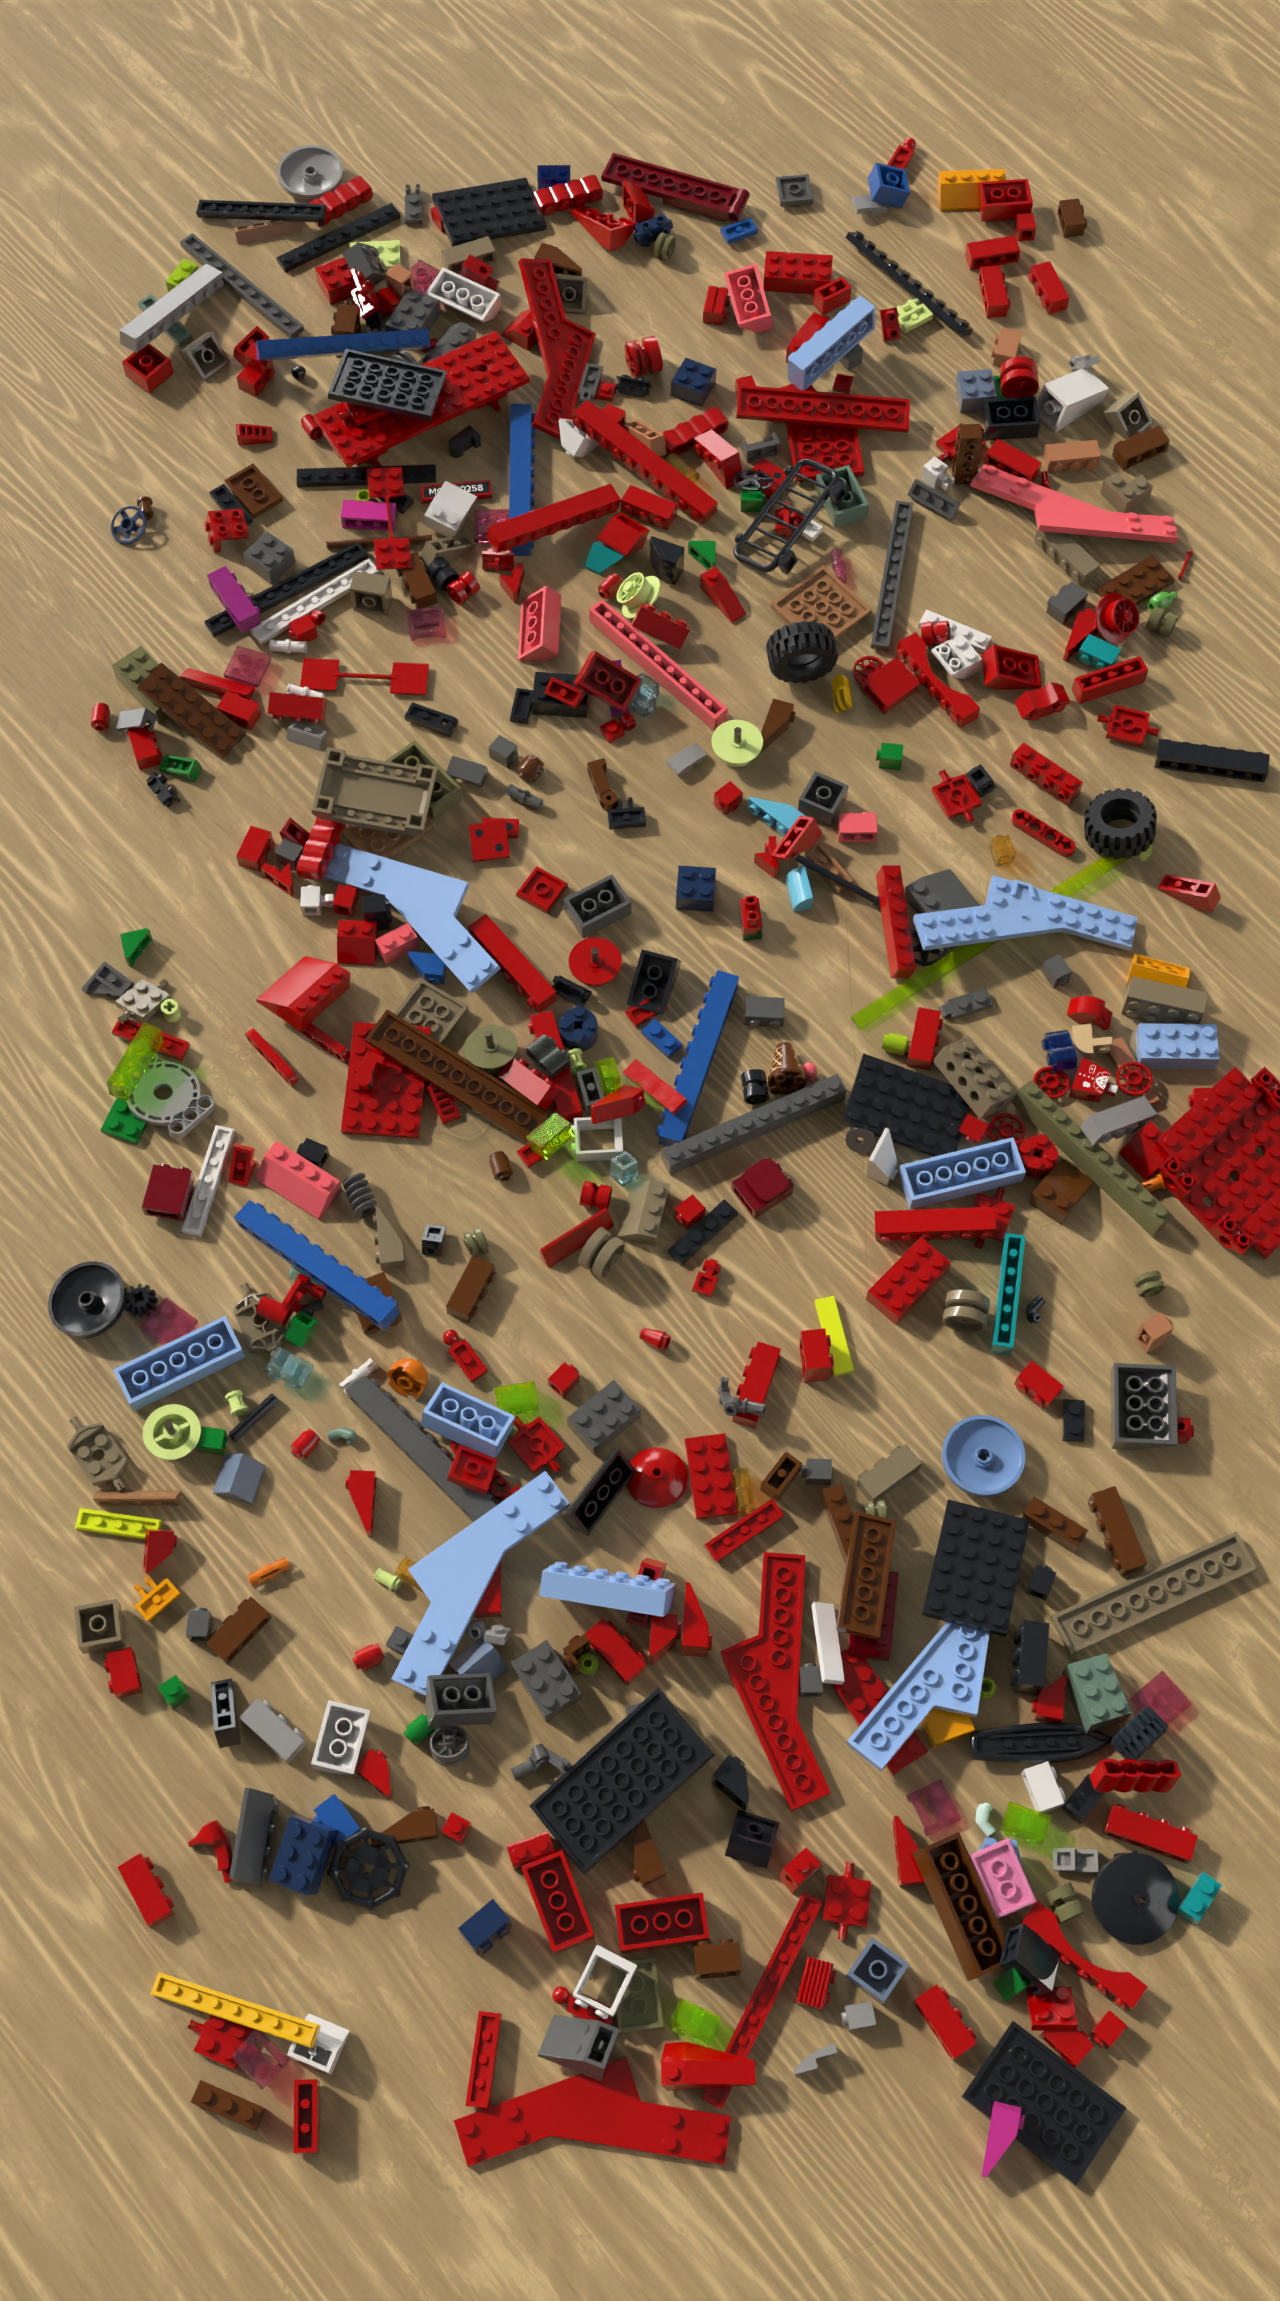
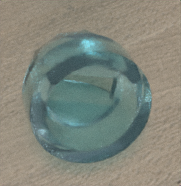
M292 1265L288 1272V1277L290 1280L295 1278V1282L300 1274H305Z

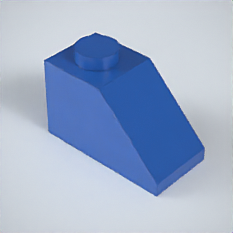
M408 951L410 965L423 980L432 985L444 984L447 965L437 954Z

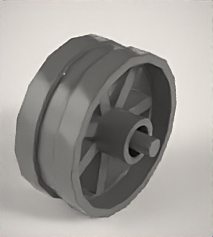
M442 1726L436 1729L431 1736L430 1748L432 1757L441 1766H457L468 1757L470 1745L468 1735L463 1728L459 1726ZM465 1744L463 1749L458 1746ZM434 1748H443L438 1753L434 1750Z

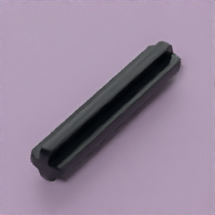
M270 1394L229 1432V1437L234 1442H237L279 1403L278 1398L274 1394Z

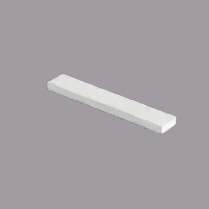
M215 1126L181 1230L184 1234L202 1237L235 1135V1129Z

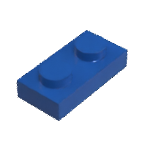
M748 218L721 228L720 233L728 245L756 235L758 229L752 219Z
M656 1019L641 1030V1034L667 1058L671 1057L682 1047V1043Z

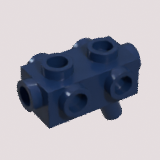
M664 213L642 223L633 220V222L637 223L635 225V234L633 235L634 240L641 247L650 246L651 242L656 241L660 233L663 232L669 235L670 229L673 228V223Z

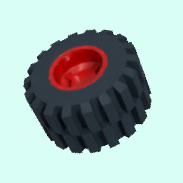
M1150 1706L1146 1707L1113 1737L1111 1745L1124 1759L1137 1760L1167 1731L1168 1725Z

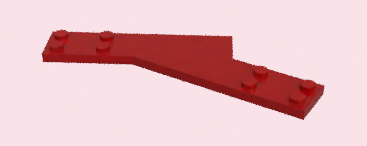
M520 258L518 264L547 374L532 427L561 440L559 420L560 418L569 420L572 418L578 390L596 333L566 319L551 260Z
M624 2057L607 2064L601 2081L584 2074H578L491 2106L489 2109H483L456 2119L454 2124L467 2167L550 2136L725 2165L731 2116L642 2102L627 2058Z

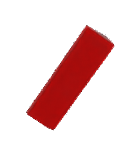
M187 668L180 676L183 681L192 687L223 696L228 691L230 693H237L241 697L250 700L255 691L253 686L192 668Z
M607 1208L602 1209L540 1249V1256L547 1267H552L585 1246L592 1234L600 1227L607 1231L613 1228L614 1224Z

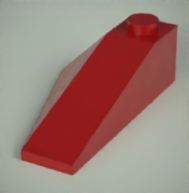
M813 312L788 345L786 363H788V357L791 353L796 352L804 342L809 341L813 337L815 332L820 331L829 321L828 317Z

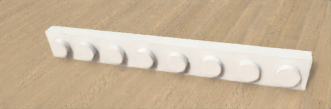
M367 559L261 622V625L251 629V633L262 645L289 629V622L307 614L310 616L311 612L321 610L348 594L355 571L379 575V570H376V566L372 561Z

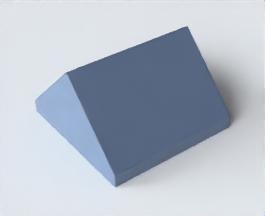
M243 1453L226 1454L213 1494L253 1504L266 1465Z
M484 1638L475 1641L449 1663V1666L456 1674L490 1673L492 1683L509 1669L496 1649L490 1643L484 1642Z

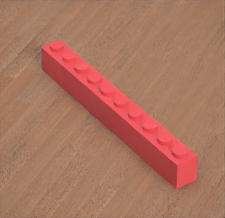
M601 599L589 609L591 624L713 731L727 721L728 708L639 630L633 627L631 623L608 603Z

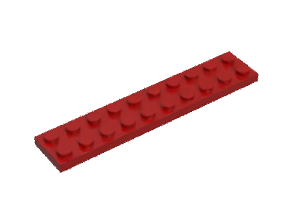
M738 385L736 419L908 433L910 399Z

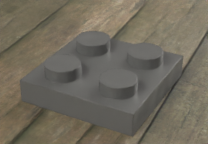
M809 174L776 177L780 207L813 204Z

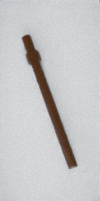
M411 534V536L394 538H409L411 545H417L420 542L431 541L432 535ZM388 537L326 541L327 548H343L359 542L361 546H374V540L387 539Z

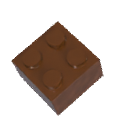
M733 1939L720 1940L719 1944H711V1941L698 1942L697 1946H694L695 1980L740 1976L739 1942H734Z

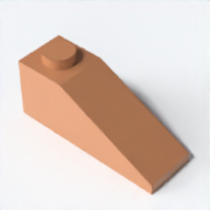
M639 420L623 424L625 430L660 457L667 455L664 434Z

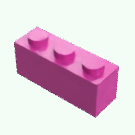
M343 500L341 512L342 528L389 531L386 502ZM389 502L392 531H395L397 519L396 503Z

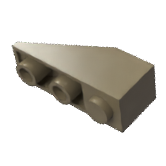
M376 1208V1215H373V1225L377 1227L378 1233L374 1234L375 1245H379V1252H375L376 1264H380L381 1270L405 1268L403 1242L381 1210Z

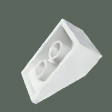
M445 481L428 507L422 525L446 537L457 536L477 496Z

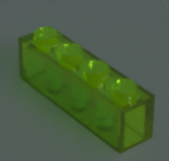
M143 1022L107 1081L110 1095L128 1101L163 1043L161 1028Z

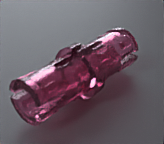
M837 548L831 551L833 560L832 570L842 583H846V563L843 561L842 550L839 548V553H837Z

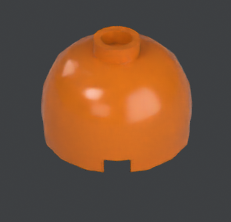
M403 1358L396 1361L386 1375L390 1379L389 1385L404 1397H407V1394L415 1399L420 1397L428 1384L427 1370L420 1361L412 1358Z

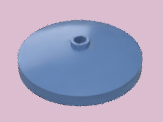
M987 1415L971 1416L958 1422L948 1432L942 1447V1464L948 1478L960 1490L973 1496L993 1497L1008 1491L1019 1480L1025 1465V1449L1018 1433L1005 1421Z

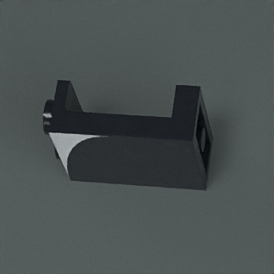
M1022 1923L1007 1929L999 1966L1004 1971L1014 1967L1035 1984L1033 1995L1039 1997L1053 1990L1060 1954L1027 1925Z

